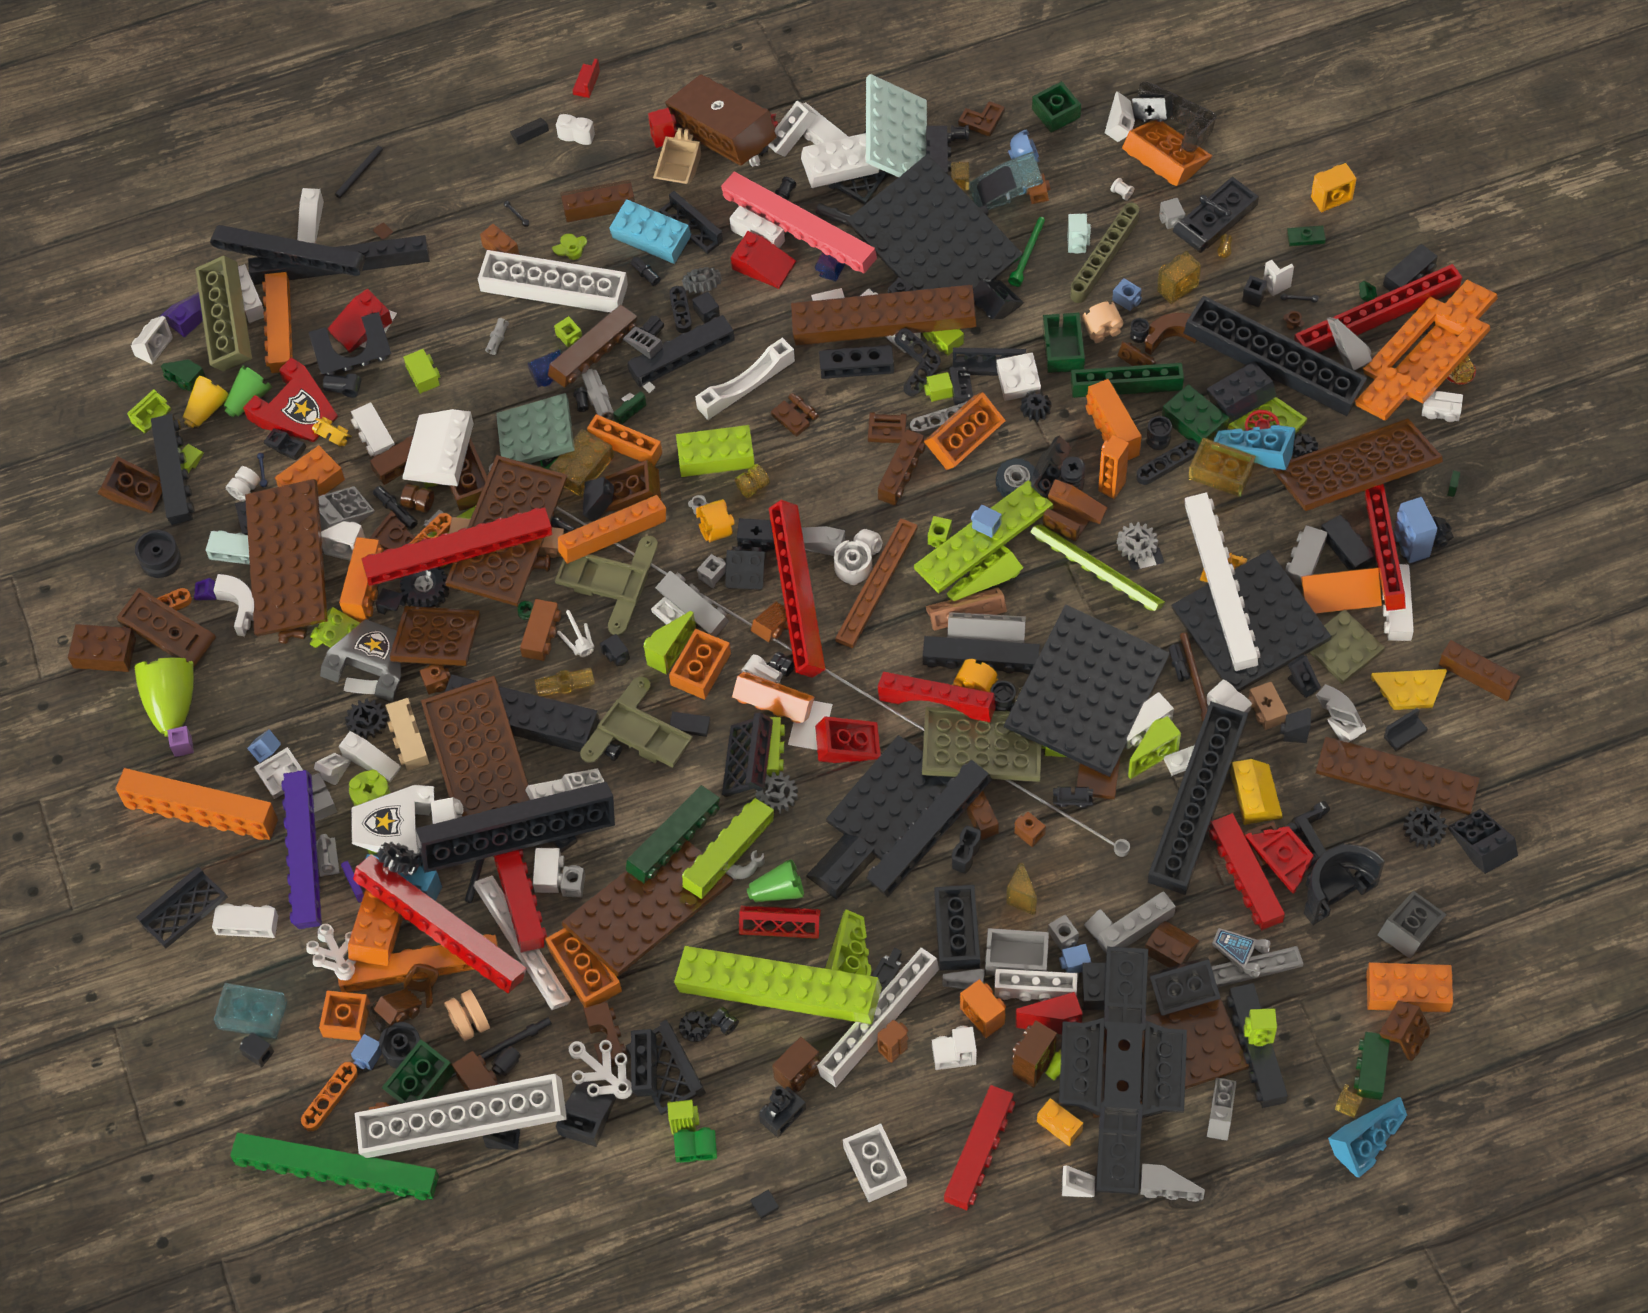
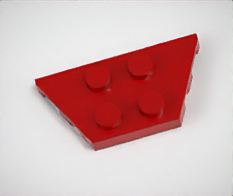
M1289 826L1281 827L1277 830H1264V833L1252 835V833H1247L1245 835L1246 840L1292 893H1295L1313 860V854Z

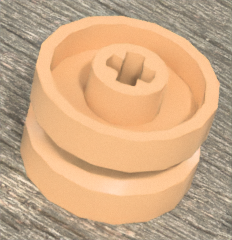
M470 989L460 996L464 1007H461L455 998L445 1002L449 1018L464 1042L474 1037L472 1023L479 1033L490 1029L488 1021Z

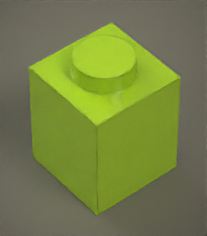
M948 372L927 377V384L924 385L926 396H930L931 402L953 397V386Z

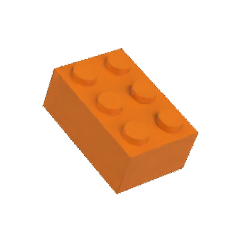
M319 445L275 477L278 487L315 479L318 484V497L325 495L345 480L342 468Z
M695 629L669 674L671 686L705 700L731 655L730 643Z

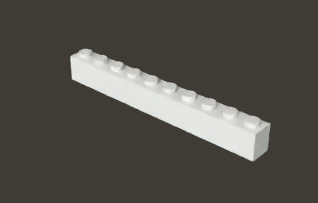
M1207 492L1185 498V508L1234 669L1238 671L1258 666V658H1260L1258 646L1254 647V632L1248 628V624H1250L1248 613L1244 614V600L1242 596L1239 597L1237 592L1240 591L1239 584L1232 576L1235 574L1232 563L1229 564L1227 560L1230 556L1228 548L1223 547L1222 542H1225L1223 532L1218 531L1217 526H1220L1218 516L1214 515L1212 511L1215 509L1213 500L1208 498Z

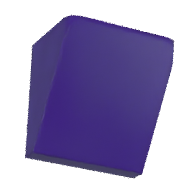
M208 578L196 582L194 600H216L217 598L213 591L216 581Z

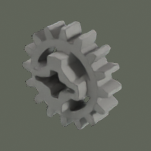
M1137 522L1136 526L1129 523V528L1124 526L1123 532L1119 531L1118 551H1122V556L1128 555V560H1131L1133 557L1135 562H1138L1139 558L1145 561L1146 556L1151 558L1152 552L1156 553L1158 546L1157 533H1153L1152 527L1147 529V524H1144L1142 527L1139 522Z

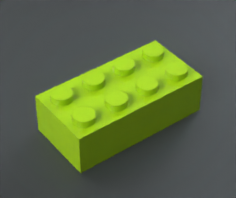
M749 425L676 434L681 477L755 468Z

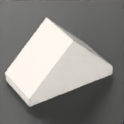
M1067 1165L1063 1166L1062 1196L1094 1197L1095 1176Z

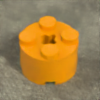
M724 499L696 508V516L701 519V523L698 525L706 541L713 542L733 534L731 526L734 525V519L731 514L728 515Z
M975 659L965 660L952 685L991 692L992 686L998 681L996 679L998 676L996 671L983 662L981 665L975 663Z

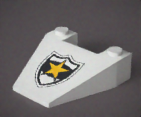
M413 785L352 807V844L378 852L381 844L383 845L384 842L388 844L393 842L395 845L400 843L401 846H407L408 850H413V854L418 855L415 814H430L431 802L434 801V786Z

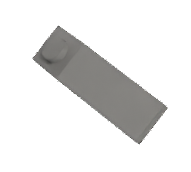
M1327 318L1345 367L1354 371L1372 361L1370 356L1371 350L1361 339L1338 319Z
M827 526L802 527L805 550L834 556L837 546L845 541V530Z

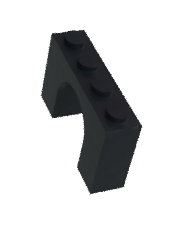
M379 312L361 316L367 335V343L364 350L354 357L341 356L333 349L326 327L308 332L321 374H325V376L326 374L334 375L336 374L335 370L338 369L347 371L354 369L353 365L359 363L361 366L371 364L373 359L378 358V361L389 359L388 355L391 354Z

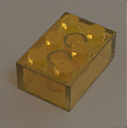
M581 429L573 439L575 451L561 454L549 468L551 471L567 475L568 479L565 488L581 497L584 494L585 482L597 479L614 458L612 445L584 429Z
M1203 438L1189 467L1188 479L1241 497L1254 469L1256 456Z

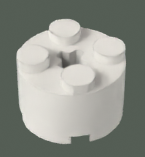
M847 540L837 546L834 553V569L838 578L850 585H857L869 577L872 571V555L868 545L860 540L851 542Z

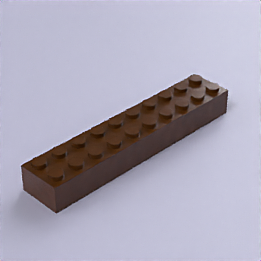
M973 285L791 303L795 346L894 336L903 328L909 329L912 333H924L976 327Z

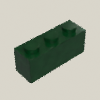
M1365 1032L1364 1038L1359 1040L1358 1050H1361L1362 1053L1361 1057H1357L1356 1069L1359 1070V1077L1355 1076L1353 1088L1357 1089L1356 1096L1381 1100L1384 1093L1390 1040L1382 1038L1378 1033Z

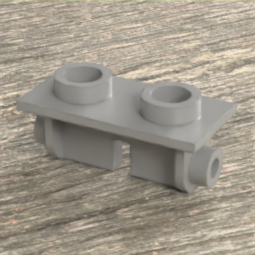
M322 834L318 841H316L320 877L338 874L340 872L335 837L329 838L327 834Z

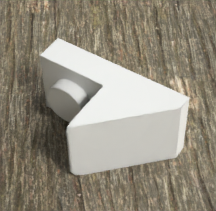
M1332 717L1328 718L1329 724L1341 741L1350 742L1366 732L1364 724L1362 727H1358L1333 719Z
M333 753L317 761L314 769L320 772L323 780L336 785L350 765L351 760Z

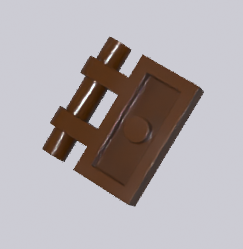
M791 393L788 399L792 403L781 402L771 411V415L797 437L810 426V422L807 419L811 417L813 420H816L819 415L812 406L804 403L800 396ZM798 407L804 411L802 414L796 411Z

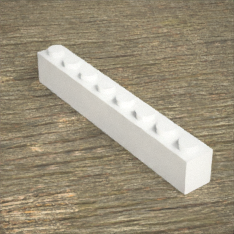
M923 948L917 951L881 992L873 1023L855 1022L817 1065L820 1076L835 1087L840 1084L875 1044L877 1034L902 1013L937 973L939 966L936 957Z

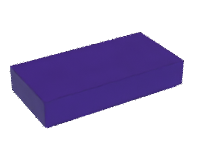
M347 860L341 863V866L358 903H361L364 894L360 885L353 880L354 873Z

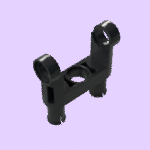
M1326 801L1317 803L1310 811L1294 817L1292 822L1281 826H1289L1294 833L1299 834L1306 847L1313 854V860L1309 868L1313 867L1320 856L1326 852L1310 823L1322 819V816L1330 811ZM1343 843V844H1340V845H1338V846H1341V845H1352V844H1351V843H1348V844H1344V843Z

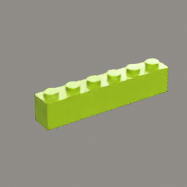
M756 798L751 803H747L740 815H736L732 819L728 828H724L720 832L716 841H712L708 845L704 854H700L696 858L692 867L684 871L682 875L683 887L702 899L773 822L774 809Z

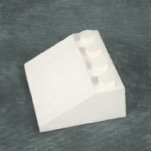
M452 409L419 415L403 479L458 486L474 424L471 412Z

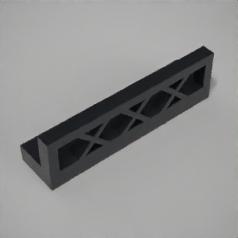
M673 191L669 194L670 202L661 208L659 212L677 221L679 219H687L689 221L690 233L691 229H699L701 235H693L691 233V241L707 254L723 242L722 231L678 193ZM673 207L677 214H668L667 211ZM703 240H711L713 243L707 247L703 244Z
M953 347L952 367H967L970 375L998 376V359L1026 354V349Z

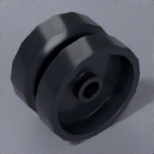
M151 530L137 540L135 554L141 568L148 576L164 578L173 574L179 568L181 554L173 536L167 531Z

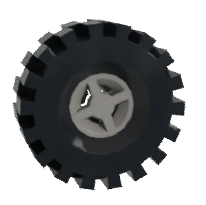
M440 567L407 575L400 579V589L408 606L431 608L435 606L438 608L440 607L439 603H444L445 597L448 598L449 587L445 583L447 577L444 570L440 569Z

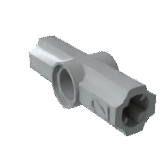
M588 369L586 373L582 374V378L587 388L589 401L594 406L597 415L611 420L614 415L606 387L602 385L597 370Z

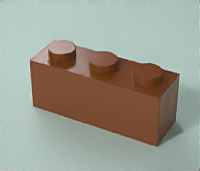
M535 599L520 646L522 657L544 661L546 654L549 655L551 650L550 641L556 634L555 625L561 618L558 603Z

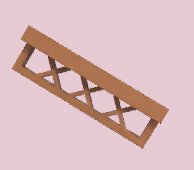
M999 587L971 594L956 601L951 599L926 606V611L930 616L934 631L948 627L949 612L989 615L1007 612L1004 594Z

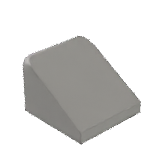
M1100 909L1084 926L1098 940V934L1113 923Z

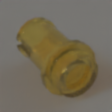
M1227 234L1221 236L1220 247L1217 249L1219 256L1222 258L1229 257L1232 252L1230 248L1232 236L1229 235L1228 240H1226Z

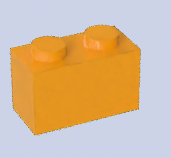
M1051 1098L1037 1114V1122L1069 1147L1083 1131V1122Z

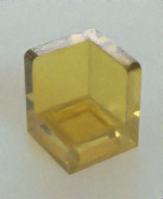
M1345 1084L1338 1098L1335 1110L1354 1118L1363 1097L1348 1091L1349 1085Z

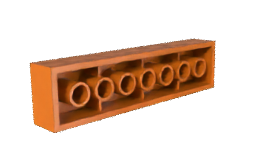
M123 769L116 786L124 806L129 809H142L149 814L158 813L166 818L175 817L187 823L192 821L204 827H216L221 831L230 830L242 836L247 834L258 840H271L278 821L271 802L131 769Z

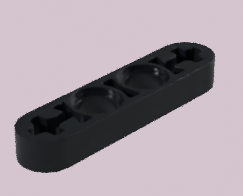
M1186 440L1141 466L1137 470V482L1142 485H1148L1192 460L1199 453V444L1195 440ZM1178 455L1180 460L1173 461L1170 457ZM1161 463L1165 465V468L1158 470L1155 468V465Z

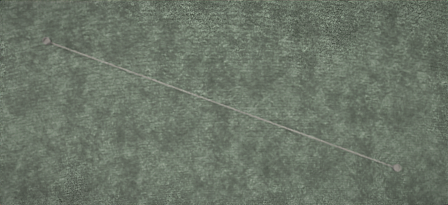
M558 506L556 507L557 510L574 519L575 521L579 522L580 524L587 525L586 523L572 516L571 514L559 508ZM615 543V545H617L618 547L622 548L623 550L627 551L628 553L634 556V552L630 551L629 549L625 548L619 543ZM651 563V566L665 575L668 574ZM698 592L701 597H704L702 593ZM713 601L714 605L752 627L750 622ZM773 639L777 643L792 651V648L788 645L784 644L778 639ZM827 669L824 670L825 672L839 679L843 683L847 684L848 686L852 687L853 689L857 690L858 692L862 693L863 695L867 696L868 698L872 699L873 701L877 702L886 709L890 710L891 712L895 713L896 715L900 716L901 718L905 719L906 721L910 722L911 724L915 725L916 727L924 731V727L920 726L919 724L915 723L914 721L910 720L909 718L905 717L904 715L900 714L899 712L880 702L876 698L872 697L871 695L867 694L866 692L862 691L861 689L857 688L856 686L852 685L851 683L847 682L846 680L842 679L841 677L837 676ZM1006 780L1007 782L1021 789L1025 793L1029 794L1030 796L1034 797L1035 799L1039 800L1040 802L1044 803L1045 805L1064 815L1068 819L1072 820L1073 822L1077 823L1078 825L1082 826L1083 828L1087 829L1088 831L1092 832L1093 834L1112 844L1114 846V852L1117 856L1124 857L1129 853L1130 844L1127 840L1119 839L1114 843L1106 837L1102 836L1101 834L1097 833L1096 831L1092 830L1091 828L1087 827L1086 825L1082 824L1081 822L1077 821L1073 817L1069 816L1068 814L1064 813L1063 811L1059 810L1058 808L1054 807L1053 805L1049 804L1048 802L1029 792L1025 788L1016 784L1015 782L1011 780Z

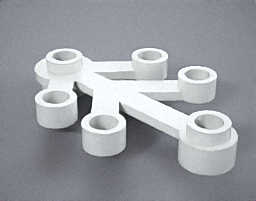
M322 924L318 928V939L326 942L330 950L319 947L316 941H309L307 943V952L315 954L313 956V965L334 970L340 980L351 979L355 973L354 964L356 961L347 959L345 962L343 957L348 952V943L352 932L345 934V942L338 948L334 940V929L329 924ZM325 957L335 960L336 963L325 960Z
M603 1040L600 1043L603 1066L586 1052L582 1042L575 1041L569 1046V1053L572 1058L582 1059L596 1071L591 1073L575 1071L572 1074L575 1084L607 1080L611 1084L601 1087L594 1083L590 1084L587 1088L589 1096L597 1097L598 1095L614 1094L619 1099H626L631 1096L633 1092L631 1090V1082L626 1079L627 1056L624 1053H618L615 1056V1063L618 1065V1078H616L611 1072L610 1052L612 1051V1044L610 1041ZM604 1044H608L610 1047L609 1049L604 1050L602 1049V1046ZM575 1046H579L581 1048L579 1052L573 1051ZM619 1057L625 1058L623 1063H619L617 1060ZM580 1074L582 1079L575 1080V1076ZM625 1085L627 1088L625 1091H620L619 1087ZM593 1087L597 1088V1092L594 1094L590 1093V1089Z

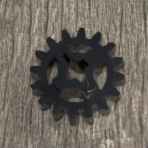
M367 698L365 703L358 700L357 706L351 705L353 710H347L348 716L345 717L348 730L360 737L363 735L365 740H368L369 735L375 738V733L382 734L381 728L387 727L385 722L388 721L386 709H383L381 703L377 704L376 700L369 703Z
M1426 806L1423 807V810L1416 807L1415 813L1410 810L1408 816L1404 819L1403 830H1406L1404 836H1410L1409 842L1415 841L1416 847L1423 844L1424 849H1426L1427 844H1430L1433 848L1435 842L1440 844L1442 838H1445L1447 825L1444 823L1446 819L1440 818V811L1434 813L1433 807L1430 811L1427 810Z
M384 842L377 852L378 861L384 863L383 867H389L388 870L394 873L396 871L397 874L401 872L405 876L408 873L413 875L420 865L419 856L413 854V850H408L407 846H401L400 843L395 845L393 842L389 844Z

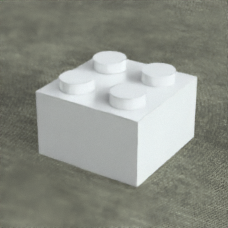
M1033 352L997 360V372L1004 401L1026 397L1027 393L1032 395L1034 390L1036 394L1040 393L1041 385Z

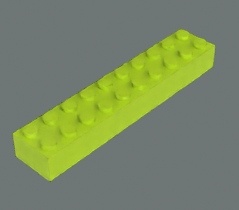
M689 946L684 947L674 981L678 991L681 993L866 1024L873 1023L882 989L878 977Z

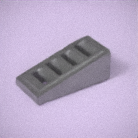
M636 326L623 338L624 341L649 359L663 348L662 341L659 338Z
M985 969L943 974V987L967 989L979 979L984 984Z

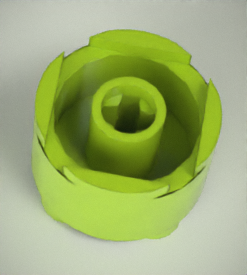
M373 769L359 773L349 782V794L354 807L391 794L385 777Z

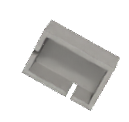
M988 928L985 975L995 976L996 969L1046 972L1049 932Z

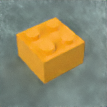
M1346 163L1336 165L1332 169L1314 175L1311 198L1321 213L1353 200L1356 177Z

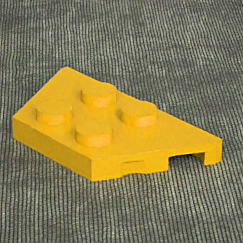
M1447 670L1372 673L1371 680L1375 681L1380 687V692L1388 699V703L1393 710L1433 708Z

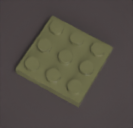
M1344 609L1324 625L1332 636L1331 640L1309 653L1343 685L1383 653L1385 647Z

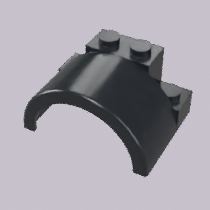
M1341 845L1326 851L1316 861L1313 870L1307 875L1308 901L1305 904L1304 915L1314 926L1330 915L1331 909L1329 907L1355 890L1364 895L1377 887L1385 861L1374 851L1358 845ZM1349 868L1357 870L1354 873L1355 877H1353Z

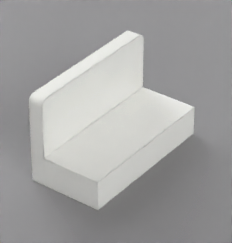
M1273 260L1266 262L1263 280L1267 281L1266 288L1272 296L1291 287L1294 270L1292 264L1279 269Z

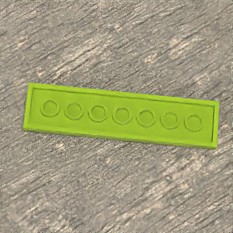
M1028 480L990 508L1002 514L1001 525L992 538L973 529L971 522L914 564V569L939 594L1041 518L1047 508L1053 509V503L1038 494L1031 487V482Z

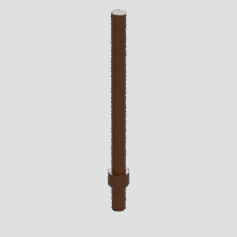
M1181 633L1180 639L1202 713L1200 715L1203 722L1208 705L1187 633Z

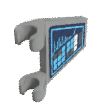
M1220 928L1212 942V945L1253 978L1259 977L1261 968L1260 964L1249 963L1254 948L1260 953L1266 954L1269 953L1271 944L1266 939L1256 940Z

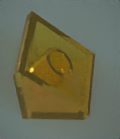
M1020 863L1007 886V904L1033 915L1036 914L1037 896L1024 864Z

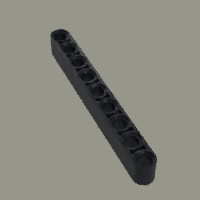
M223 225L216 226L210 239V244L218 249L353 276L361 274L366 261V257L359 252Z

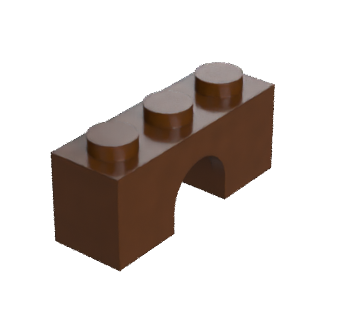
M603 1002L584 1008L590 1033L603 1032L607 1034L605 1040L610 1041L612 1044V1051L610 1052L611 1067L618 1066L615 1063V1056L618 1053H624L625 1055L627 1053L624 1043L620 1044L618 1040L622 1036L619 1026H614L613 1020L616 1019L613 1007L609 1008L608 1003ZM600 1043L594 1046L599 1063L603 1066L602 1052L600 1050ZM604 1044L602 1049L607 1050L610 1046ZM619 1057L617 1061L623 1063L624 1057Z

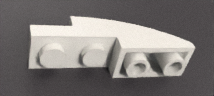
M597 768L565 774L560 780L528 785L526 792L530 800L602 783L604 780Z

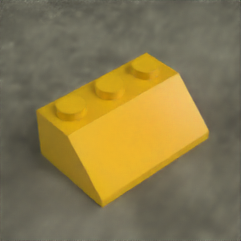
M1253 759L1232 762L1230 774L1243 824L1282 819L1283 816L1269 764Z

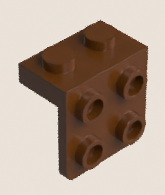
M1047 508L1043 519L1044 526L1075 542L1090 522L1055 508L1053 510Z
M1398 1000L1382 1027L1380 1035L1382 1038L1400 1043L1407 1059L1413 1061L1415 1056L1419 1054L1424 1040L1429 1037L1430 1027L1419 1006Z

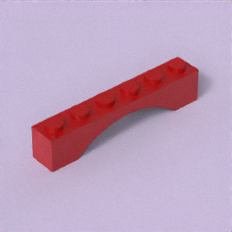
M883 672L877 686L880 701L894 704L907 701H930L954 708L971 719L991 722L996 709L994 693L894 673Z

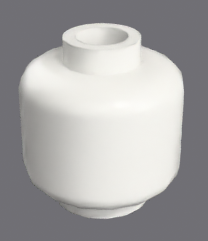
M863 529L854 537V541L860 540L868 545L872 556L882 548L883 542L877 532Z

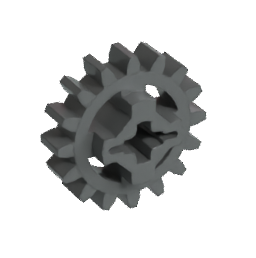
M709 267L694 269L691 272H687V275L683 276L682 279L683 287L686 291L689 290L690 293L693 291L695 293L710 291L713 288H717V285L721 284L722 281L719 270H715L714 267L711 269Z
M772 772V777L766 774L765 789L761 791L756 790V799H759V801L774 809V811L778 810L779 814L782 812L781 809L789 811L788 806L794 807V800L798 799L796 794L798 793V787H796L795 780L790 781V775L783 777V772H780L779 776Z

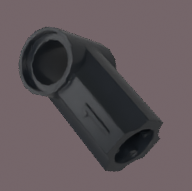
M651 316L640 329L656 336L664 328V323L657 316Z
M326 374L323 379L324 391L339 392L347 397L355 398L358 396L362 379L356 374H347L346 377Z

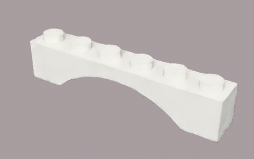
M782 337L769 346L762 356L742 374L724 384L710 386L695 396L697 409L707 420L711 419L795 361L794 349Z

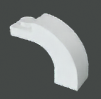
M218 574L213 591L217 600L231 601L239 606L234 628L238 636L245 637L246 631L250 629L251 620L253 621L254 599L249 587L241 580L232 576Z

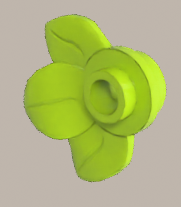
M564 234L560 239L561 244L553 246L552 250L558 256L566 255L569 259L576 260L582 256V248L586 246L587 239L585 236L576 238L573 234Z

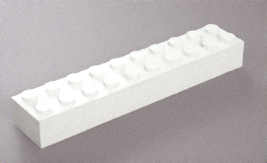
M556 1074L355 1113L359 1154L365 1158L567 1119L562 1079Z

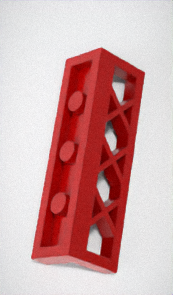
M741 905L739 911V934L819 938L821 909ZM744 919L752 920L756 926L753 929H744ZM766 921H772L776 927L773 930H766L762 924ZM786 922H792L796 928L793 931H786L782 925ZM806 923H815V933L806 932L802 926Z

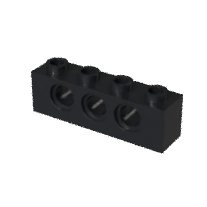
M892 345L819 351L821 379L894 374Z

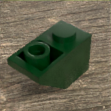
M189 359L163 363L161 365L164 373L163 376L166 380L177 383L182 390H188L191 393L196 379L199 376L206 378L203 368Z

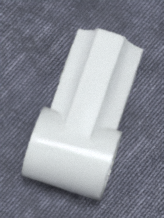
M755 654L750 657L741 670L742 672H747L778 684L783 676L781 672L767 665L760 656Z

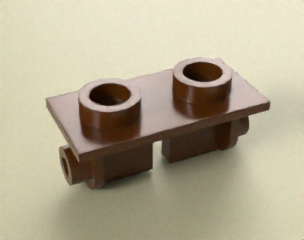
M1122 342L1117 356L1130 365L1156 364L1153 357L1145 353L1142 354L1141 350L1133 346L1132 343Z

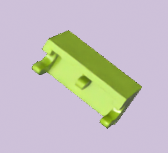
M153 389L127 414L131 423L146 433L152 428L151 418L166 415L171 411V407L166 404L167 400Z

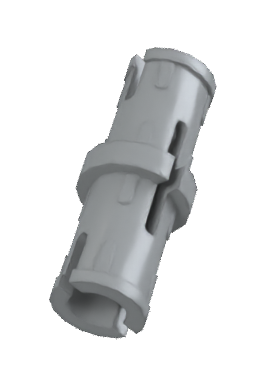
M503 318L497 320L494 331L490 333L491 338L485 349L487 353L491 350L489 354L495 355L500 342L504 340V333L509 322L506 320L503 323L505 320Z

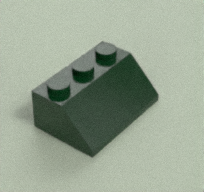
M420 1039L383 1085L382 1089L401 1104L434 1098L455 1071L451 1062Z

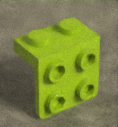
M332 607L327 611L328 621L320 623L318 628L315 627L312 631L310 645L317 648L323 643L331 648L357 627L360 622Z

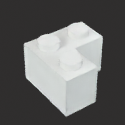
M959 1026L956 1029H952V1037L940 1036L932 1040L935 1070L976 1065V1045L973 1027Z

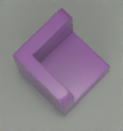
M187 726L167 730L169 745L175 757L194 753L192 737Z

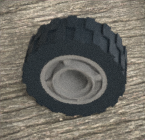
M1013 458L1012 460H1006L1005 463L1003 462L1001 467L998 468L996 475L998 492L1003 497H1006L1029 480L1031 482L1035 467L1030 462L1024 461V459Z

